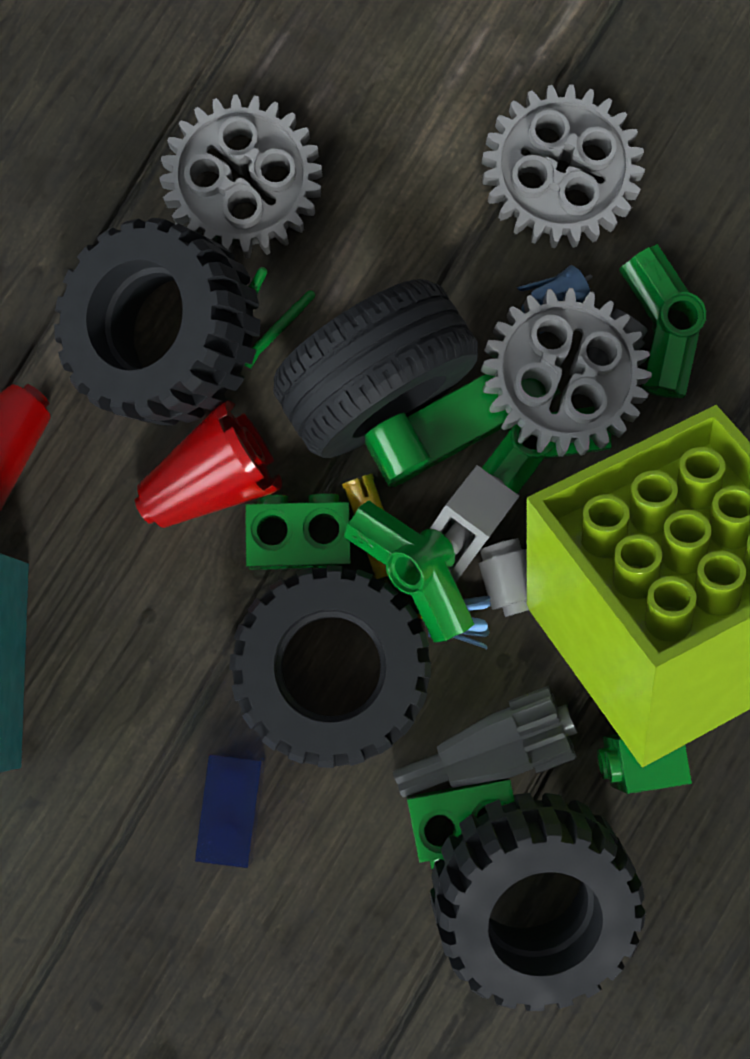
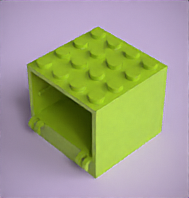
M717 405L527 497V606L529 611L642 768L750 710V442Z

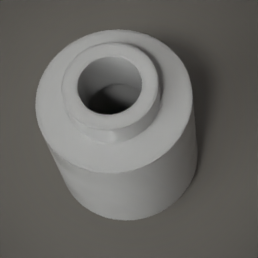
M519 538L480 549L483 562L478 564L487 594L490 596L489 601L492 610L502 608L505 617L528 611L527 549L522 550Z

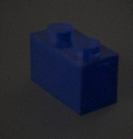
M217 752L209 755L195 862L248 868L252 863L265 758Z

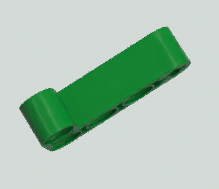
M485 374L410 416H407L406 413L398 414L366 433L365 445L389 488L396 487L502 429L508 413L506 410L491 413L489 409L499 396L498 394L483 393L482 390L485 382L495 378V376ZM527 378L521 381L522 389L527 395L536 398L546 395L544 385L537 379ZM558 387L553 395L552 400H554L561 394Z

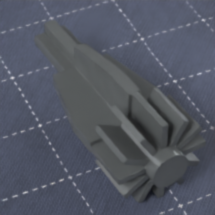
M549 686L510 700L509 708L490 714L437 746L438 754L393 771L401 796L406 797L448 780L452 788L507 779L532 770L533 767L538 774L575 760L577 756L570 736L577 734L578 731L568 705L564 704L558 707Z

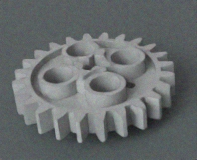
M569 84L564 97H558L553 85H548L545 100L542 101L531 90L528 92L526 99L527 108H524L516 101H512L509 108L511 119L499 115L495 124L499 133H488L486 145L493 151L483 152L481 164L493 169L484 172L482 184L497 186L489 193L488 202L489 204L504 202L498 217L500 221L508 219L513 215L517 218L513 233L518 234L527 226L532 228L531 243L535 244L542 234L546 233L550 236L551 247L556 248L561 235H567L571 246L574 248L577 247L582 232L592 242H595L600 235L599 224L612 232L617 225L614 214L626 217L631 209L626 200H636L641 190L632 182L640 181L645 173L644 168L634 165V163L641 159L644 149L629 147L635 140L638 131L637 129L622 131L621 127L627 114L622 112L611 117L608 114L612 103L610 98L603 101L599 106L592 104L594 98V90L589 89L581 100L576 99L574 85ZM542 128L552 129L558 134L560 140L553 143L544 142L536 135V131ZM588 145L598 146L604 151L606 158L598 161L592 160L585 155L583 147ZM526 149L531 155L524 156L521 154V151ZM560 160L569 163L565 173L556 170ZM527 172L534 173L540 177L543 185L534 189L527 188L521 184L518 176ZM601 177L604 183L599 184L594 178ZM573 189L580 190L586 194L589 203L584 206H575L567 200L565 193Z
M233 95L231 108L224 109L219 100L215 98L213 99L214 113L209 116L203 110L196 107L194 111L198 123L193 126L181 120L179 126L184 138L169 137L167 140L170 149L176 155L161 156L163 167L172 172L160 176V182L164 189L173 190L163 198L167 208H178L172 215L175 224L183 225L190 222L187 228L199 234L203 233L205 237L216 243L218 241L221 242L230 252H233L235 245L241 246L246 259L250 258L252 245L259 244L266 255L270 254L269 240L274 237L280 243L287 246L289 244L286 233L288 227L300 233L304 231L303 222L299 214L314 216L315 206L307 198L321 197V186L312 181L322 177V166L311 163L319 157L317 145L304 146L310 139L308 128H301L293 132L296 126V115L293 112L280 120L278 103L274 101L266 111H262L259 97L255 95L248 108L241 106L238 95ZM243 135L252 140L248 147L239 151L227 147L228 142L235 136ZM211 148L216 149L239 175L244 176L250 172L253 186L264 195L275 199L276 203L272 206L268 205L243 178H238L234 182L229 166L217 157L208 154V150ZM276 166L284 167L290 172L287 178L280 182H270L264 178L265 173L270 168ZM210 171L219 175L218 180L212 186L205 188L194 184L197 176L203 172ZM240 203H251L257 207L254 215L248 219H237L231 215L234 207Z
M573 288L567 290L563 301H558L553 290L547 289L543 297V305H540L532 295L527 296L524 302L525 314L512 306L507 313L510 325L497 322L493 333L500 341L488 340L484 350L487 354L496 358L484 361L481 367V372L495 376V378L485 382L482 388L483 393L498 394L499 396L492 403L489 409L490 412L506 410L508 416L502 425V429L506 430L518 424L522 428L518 442L522 444L531 435L538 437L537 452L542 453L549 442L556 443L559 457L564 456L570 443H574L580 456L585 455L589 450L590 439L600 449L605 448L609 443L607 431L618 438L622 436L627 430L622 419L634 422L640 412L633 404H642L649 395L645 390L636 386L647 383L652 377L651 372L638 368L650 356L649 351L634 350L633 348L642 337L641 331L626 334L623 329L628 323L630 316L626 314L616 320L610 317L614 305L612 301L607 302L600 310L595 308V295L591 291L583 303L576 302ZM543 331L555 334L560 341L561 347L554 350L543 347L537 339V334ZM580 331L582 339L570 368V375L572 377L563 390L558 413L552 414L549 411V407L562 375L560 367L569 353L573 332ZM594 347L603 350L608 356L609 365L598 366L592 363L587 356L586 349ZM527 378L537 379L544 385L546 395L539 398L527 395L522 389L521 381ZM581 394L590 398L594 405V413L582 414L576 411L572 405L571 396Z

